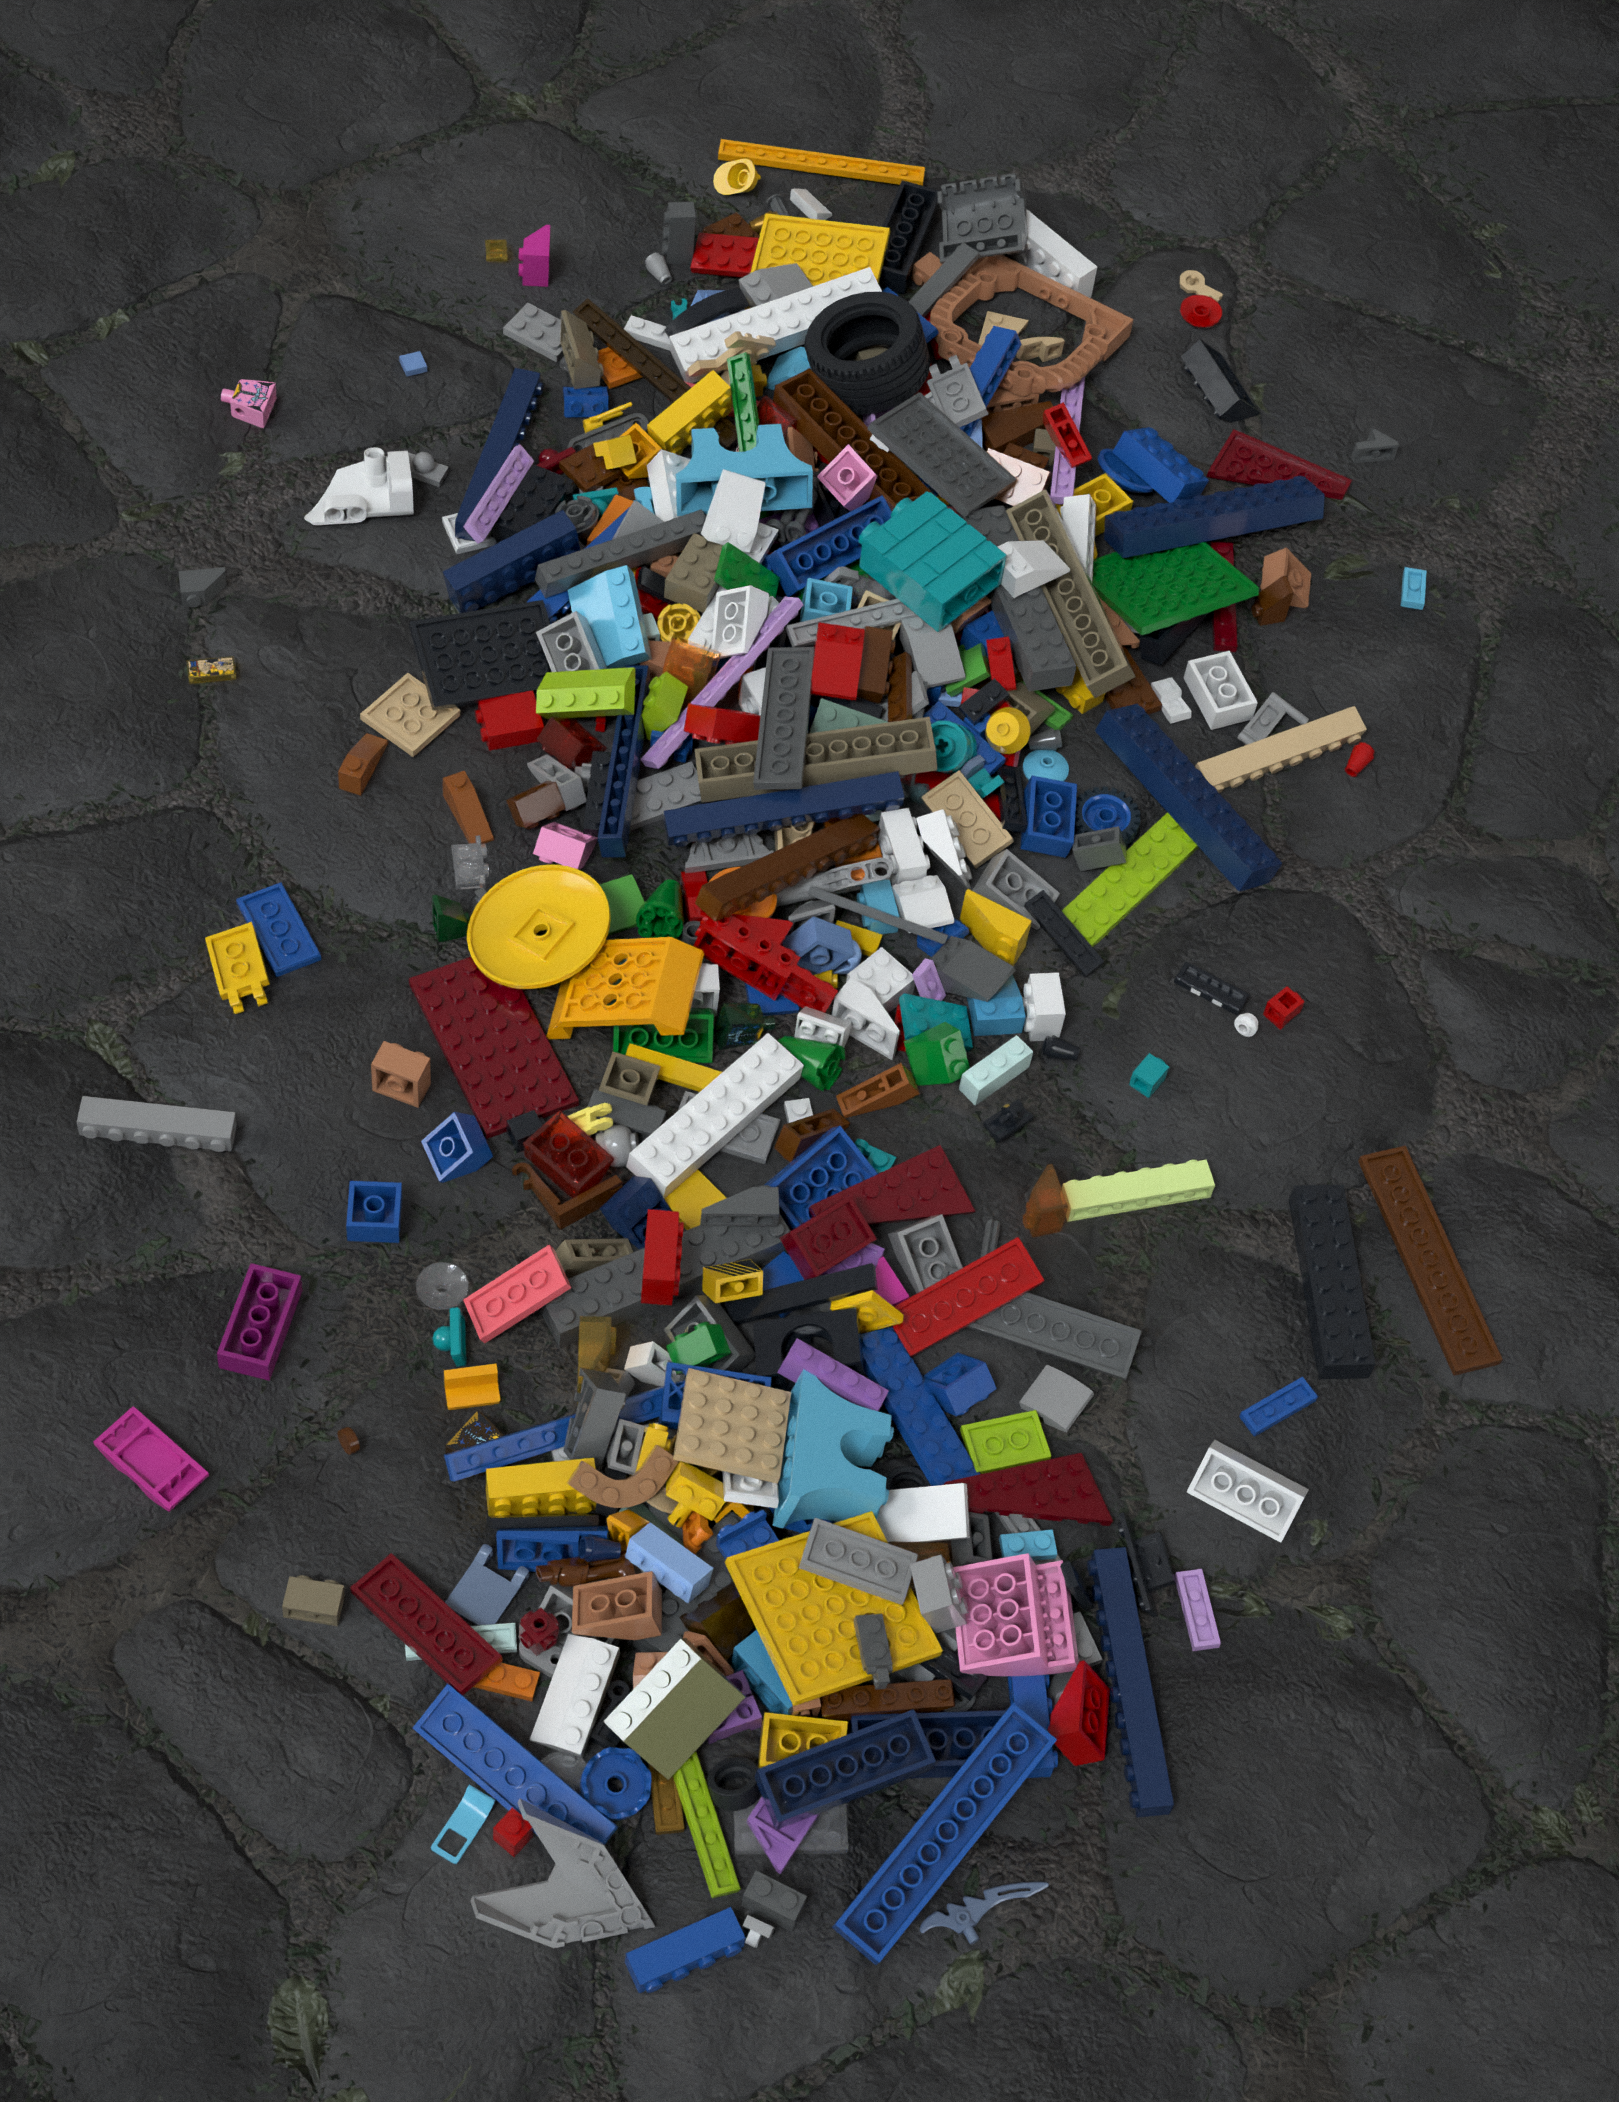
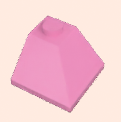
M848 444L817 477L845 508L853 511L870 498L877 475Z

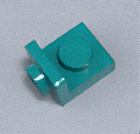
M982 768L967 780L981 798H984L1004 783L999 775L992 778L985 768Z

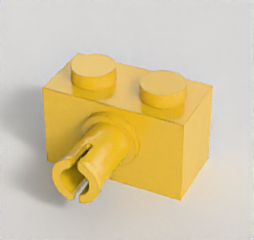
M679 1461L667 1479L666 1496L679 1502L667 1517L672 1525L678 1521L676 1527L681 1528L692 1511L712 1521L726 1502L724 1501L723 1483L686 1462Z

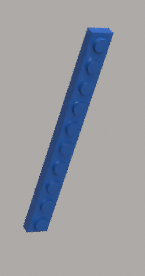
M685 1379L674 1383L679 1387L685 1382ZM664 1386L627 1397L624 1408L620 1410L617 1422L619 1419H623L637 1424L659 1417ZM670 1386V1391H669V1393H671L672 1391H674L671 1386ZM677 1394L669 1398L668 1409H681L682 1400ZM576 1413L444 1454L450 1481H457L485 1472L488 1468L501 1467L564 1447L570 1418H575Z

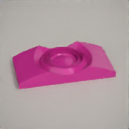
M134 1406L93 1441L98 1450L117 1470L127 1475L148 1498L168 1512L209 1476V1473Z

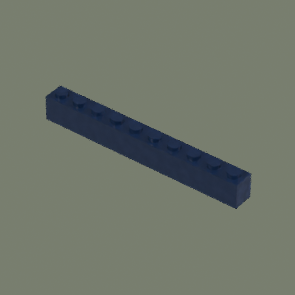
M519 368L514 369L455 519V537L475 541L463 526L513 448L520 445V441H524L526 425L530 426L532 420L531 412L537 408V396H541L544 384L540 382L541 373Z
M648 665L625 666V668H635L634 715H617L598 832V842L602 857H626L645 735L642 719L645 707L643 702L650 692L651 676Z
M899 771L802 787V789H790L665 810L663 821L668 845L682 847L689 842L698 841L699 843H706L713 838H733L736 834L745 833L746 835H753L760 830L769 829L770 831H777L784 826L800 827L807 822L816 821V823H824L831 818L847 819L861 813L863 815H871L878 810L884 809L886 811H893L903 806L904 793Z
M1126 1547L1094 1550L1091 1559L1087 1561V1570L1089 1576H1093L1094 1585H1092L1093 1600L1098 1602L1099 1610L1096 1611L1098 1626H1102L1103 1635H1101L1102 1651L1107 1652L1108 1661L1105 1663L1106 1675L1111 1677L1113 1685L1110 1687V1697L1112 1703H1116L1117 1707L1115 1725L1117 1729H1121L1120 1752L1121 1755H1125L1127 1765L1124 1766V1775L1126 1782L1131 1784L1132 1791L1129 1792L1130 1807L1132 1809L1135 1808L1136 1818L1169 1815L1174 1803Z

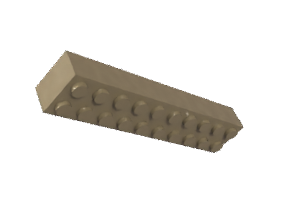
M1045 489L1006 510L1019 541L1044 540L1070 568V572L1040 586L1082 678L1094 698L1135 678L1136 676L1057 507L1047 490Z
M930 717L808 733L802 787L899 771V775L936 771V750ZM758 740L695 749L702 803L790 789L754 790L753 781Z

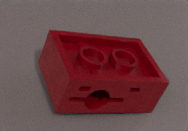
M849 1195L784 1234L779 1239L803 1279L806 1280L819 1276L877 1238L853 1198Z

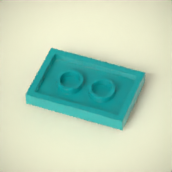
M906 993L899 997L905 1040L943 1022H947L961 1031L965 1051L969 1052L973 1048L966 1006Z

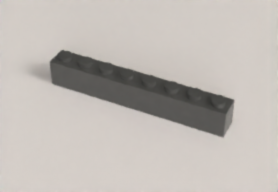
M701 509L539 564L535 581L544 597L547 598L567 591L604 571L625 565L631 569L681 552L693 533L703 536L701 531L706 516Z

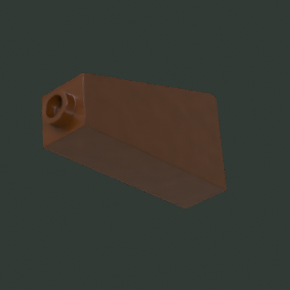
M1051 401L990 413L980 418L982 420V445L987 452L988 448L1004 453L1009 443L1022 448L1033 443L1035 429L1046 430L1043 424L1044 410L1053 407Z

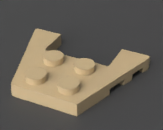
M735 331L724 340L726 347L730 349L717 359L696 361L687 368L689 377L708 374L712 370L715 372L728 370L727 358L744 352L750 354L751 366H754L758 359L769 355V351L776 347L775 340L772 337L761 335L753 338L750 333L742 336L741 332Z

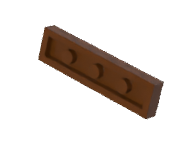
M904 652L889 660L893 663L891 673L888 675V682H890L888 691V722L912 719V657L907 652Z

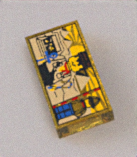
M234 656L186 660L189 684L236 680Z

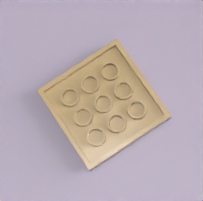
M688 1368L673 1460L778 1484L782 1468L791 1392Z

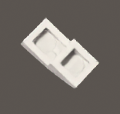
M1172 677L1151 683L1153 691L1162 703L1161 710L1170 724L1191 718L1192 711L1181 698L1182 690Z

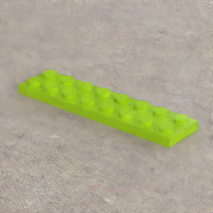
M1167 812L1126 850V863L1109 866L1069 903L1062 912L1088 943L1094 947L1199 847Z

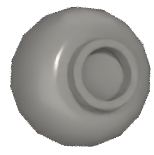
M613 1125L611 1128L604 1130V1132L600 1130L596 1134L598 1157L601 1165L605 1167L608 1164L617 1168L625 1167L629 1153L639 1145L637 1134L631 1133V1130L625 1125Z

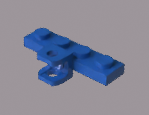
M940 701L923 715V718L930 717L931 724L937 721H951L967 727L973 733L977 743L976 756L981 755L985 759L983 768L986 769L990 776L1006 762V758L985 741V729L990 715L974 726L966 717L963 722Z

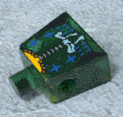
M723 1003L713 1029L719 1050L757 1043L763 1030H773L775 1028V1020L773 1015L763 1016L761 1007L758 1004Z

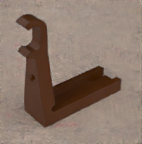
M522 1162L514 1165L512 1168V1175L517 1176L521 1172L528 1175L530 1179L524 1180V1190L532 1189L560 1230L601 1208L622 1188V1181L615 1175L561 1204L560 1200L539 1178L529 1164Z

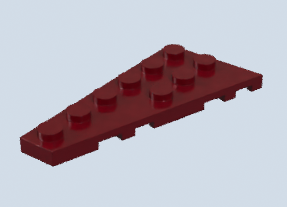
M1233 429L1207 473V477L1251 485L1273 483L1275 480L1293 479L1295 476H1304L1322 491L1325 497L1343 500L1352 482L1349 478Z
M941 1145L821 1200L808 1208L812 1217L841 1199L851 1195L868 1225L884 1222L894 1223L922 1220L940 1214L943 1217H949L957 1214H973L975 1212Z
M1082 1453L947 1481L943 1484H967L968 1512H999V1515L1002 1516L1019 1514L1022 1515V1518L1052 1521L1069 1519L1077 1520L1078 1523L1082 1524L1099 1522L1102 1526H1110L1113 1522Z

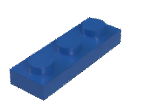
M1301 1377L1240 1413L1239 1417L1255 1437L1314 1403L1318 1396L1306 1380Z

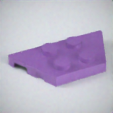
M761 1797L748 1817L747 1824L775 1870L781 1874L819 1814L775 1830L763 1797Z

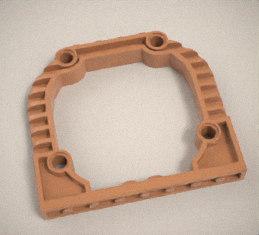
M1003 255L979 258L966 271L962 280L957 282L956 286H953L949 292L943 295V298L936 302L930 316V323L939 332L934 337L939 345L938 354L948 361V358L957 355L960 364L967 363L969 368L975 360L976 353L982 346L969 340L966 331L953 324V322L978 299L990 300L996 292L1014 291L1018 287L1085 320L1086 325L1081 345L1060 363L1039 367L1028 361H1012L999 386L1019 396H1027L1031 392L1042 394L1045 390L1059 392L1062 388L1069 389L1074 384L1079 383L1101 360L1105 361L1130 336L1134 320Z

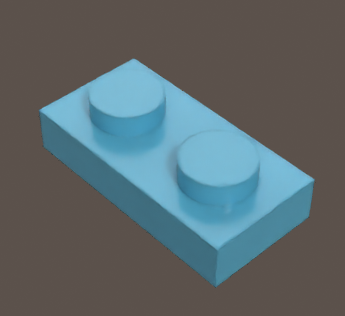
M1404 568L1401 592L1402 607L1423 610L1425 604L1426 570Z
M1053 1530L1002 1534L999 1537L1002 1558L1029 1553L1033 1561L1056 1559L1057 1557Z

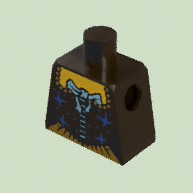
M478 1410L445 1446L446 1454L504 1435ZM511 1463V1464H508V1465L501 1466V1467L511 1466L512 1463ZM486 1471L479 1473L478 1475L484 1476L486 1474Z

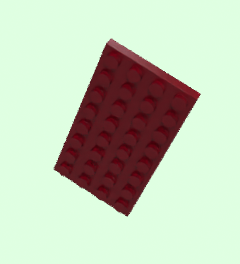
M472 957L409 978V985L486 1139L505 1133L507 1120L529 1111L535 1110L539 1118H546L579 1106V1100L522 989L507 987L492 981L479 970Z

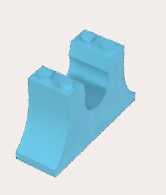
M781 424L758 425L756 447L745 452H733L724 449L719 444V435L714 428L691 429L692 458L683 470L676 473L677 516H683L701 509L705 515L708 514L723 469L766 482L761 511L812 508V465L800 461L789 451L784 441Z
M803 1369L791 1390L782 1468L778 1482L779 1503L778 1508L774 1509L773 1526L784 1528L793 1522L814 1518L839 1522L871 1511L877 1519L880 1506L886 1504L889 1496V1490L886 1489L887 1478L870 1469H862L856 1466L872 1467L876 1458H881L885 1443L891 1441L894 1427H891V1415L856 1405L841 1398L825 1387L815 1375Z

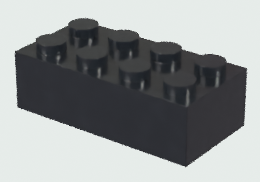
M534 464L492 527L491 537L495 538L496 542L499 543L556 514L555 511L561 502L566 500V503L573 500L574 480Z

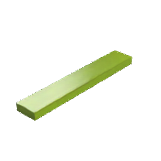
M695 1751L673 1775L711 1897L716 1898L737 1893L741 1888L697 1752Z

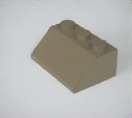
M562 310L560 344L574 389L600 386L603 366L597 361L599 357L597 347H593V333L588 331L586 322L568 311Z

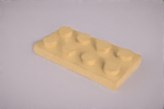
M960 770L921 797L932 813L943 809L947 816H952L960 834L956 837H958L960 844L962 843L966 857L975 869L1014 842L1011 835L1006 829H1002L1000 821Z

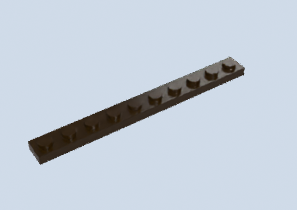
M587 298L572 312L574 316L586 322L589 331H592L596 337L672 403L691 388L590 299ZM721 417L713 428L719 435V444L726 450H730L738 442L736 426L725 417Z

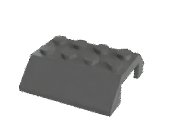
M1016 173L1001 175L1002 183H999L998 176L981 178V186H978L977 179L960 182L959 190L956 182L941 186L942 191L938 192V204L942 209L943 242H939L941 264L963 242L979 252V258L1024 251L1027 243L1026 199L1022 180L1017 179Z

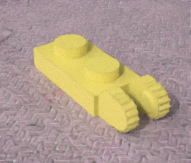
M602 1103L593 1107H587L551 1123L553 1147L560 1149L595 1134L599 1130L611 1128L613 1126V1119L603 1117L596 1120V1116H605L611 1113L612 1106L608 1103Z

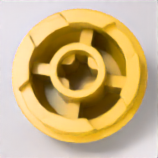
M674 604L665 607L659 614L657 621L660 639L664 642L686 643L701 618L697 610L687 604Z
M1011 707L1001 708L994 712L987 721L985 729L986 739L989 745L999 753L1012 754L1018 752L1027 744L1030 738V723L1025 714L1020 710Z

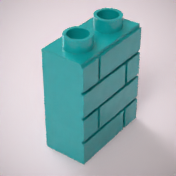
M928 491L915 501L909 498L902 499L893 509L891 518L882 525L876 521L870 523L859 537V543L862 545L859 567L937 632L941 631L1002 583L1007 555L991 541H987L985 536L970 524L968 525L963 518L952 509H948L946 504Z

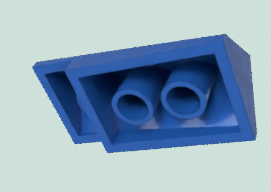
M608 1526L499 1529L496 1535L498 1569L517 1570L520 1566H524L530 1572H536V1566L547 1565L548 1561L579 1556L578 1546L581 1537H587L591 1534L610 1540Z

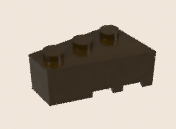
M734 1581L719 1590L717 1596L709 1601L701 1602L698 1604L697 1609L689 1614L684 1613L679 1617L688 1631L705 1635L725 1660L729 1659L733 1654L734 1647L742 1642L755 1626Z

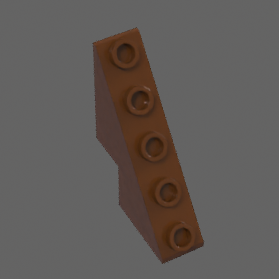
M951 1679L887 1684L886 1689L875 1690L874 1685L852 1686L820 1697L822 1716L830 1720L847 1721V1728H849L851 1716L903 1714L913 1709L915 1713H936L955 1707Z

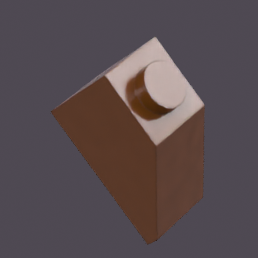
M1286 576L1280 577L1256 596L1251 610L1253 617L1257 618L1260 626L1285 621L1294 594Z

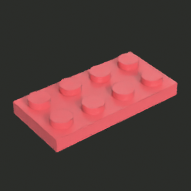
M547 1245L463 1299L479 1339L486 1343L571 1289V1285L554 1248Z

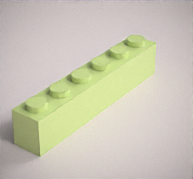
M1207 1159L1200 1161L1189 1160L1182 1164L1174 1165L1170 1163L1152 1169L1146 1167L1135 1172L1127 1173L1122 1171L1111 1176L1103 1177L1098 1175L1087 1180H1070L1063 1183L1060 1199L1067 1222L1211 1198L1215 1183Z

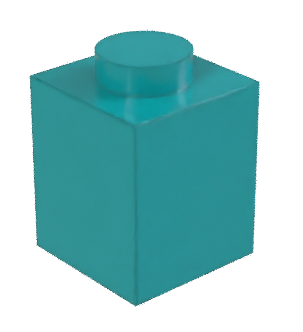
M1149 1053L1133 1071L1129 1085L1147 1098H1150L1166 1079L1169 1066L1162 1059Z

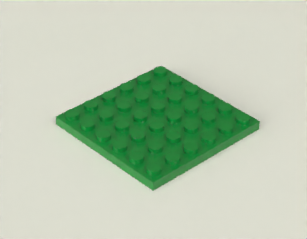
M1205 542L1122 558L1117 552L1093 559L1092 584L1101 600L1140 635L1150 634L1161 628L1170 627L1173 624L1190 620L1202 614H1208L1213 610L1228 607L1231 604L1259 595V587Z

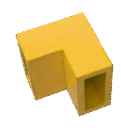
M631 435L593 443L596 457H604L606 469L637 463Z

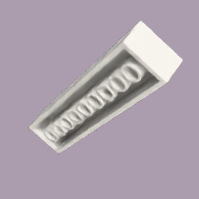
M868 267L669 336L670 351L683 380L694 383L700 381L707 374L689 377L687 368L698 360L717 359L730 349L726 347L724 340L735 331L741 332L742 336L750 333L753 338H756L758 335L774 338L776 347L769 351V355L763 357L766 358L805 344L807 330L814 318L835 301L862 292L882 291L871 268Z

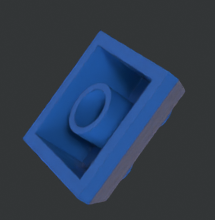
M453 1112L421 1141L439 1182L442 1183L476 1172L493 1157L480 1126L473 1115Z
M956 1353L923 1376L925 1384L930 1388L941 1409L955 1416L966 1413L969 1407L985 1400L991 1392L997 1389L986 1362L961 1353Z

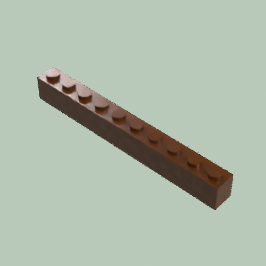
M862 813L855 814L850 818L843 819L702 885L695 904L715 922L724 917L728 918L733 913L741 909L745 910L751 904L761 902L772 894L776 895L789 886L793 887L799 881L809 879L820 871L824 872L829 867L840 864L851 856L855 857L866 849L870 850L877 843V835L880 828Z

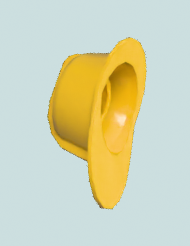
M746 158L722 164L717 169L713 182L715 189L719 193L732 195L753 190L761 176L757 173L753 162Z

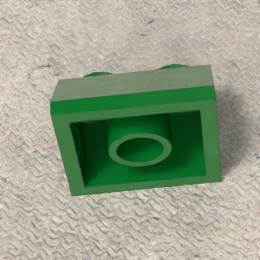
M943 1022L904 1041L911 1072L917 1086L952 1083L962 1078V1074L970 1069L961 1031L947 1022Z

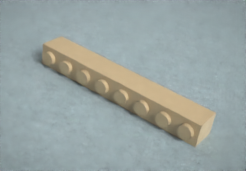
M1352 706L1198 762L1195 767L1217 789V792L1221 793L1224 788L1229 786L1236 788L1242 785L1245 780L1251 779V781H1255L1261 778L1264 773H1276L1282 770L1283 766L1289 764L1290 766L1298 765L1303 759L1308 757L1310 759L1317 758L1324 751H1336L1343 744H1355L1362 739L1361 736L1367 729L1356 707Z

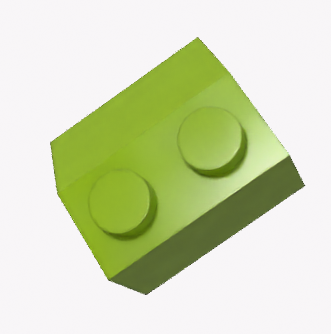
M667 671L660 677L656 676L649 684V695L643 702L645 707L642 719L646 737L650 741L652 730L663 732L678 720L688 689L687 685Z

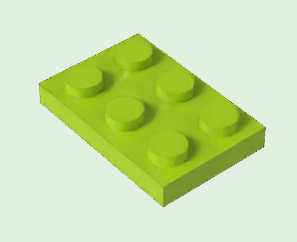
M1036 1410L962 1425L960 1428L966 1451L972 1459L976 1472L980 1474L1051 1459V1453Z

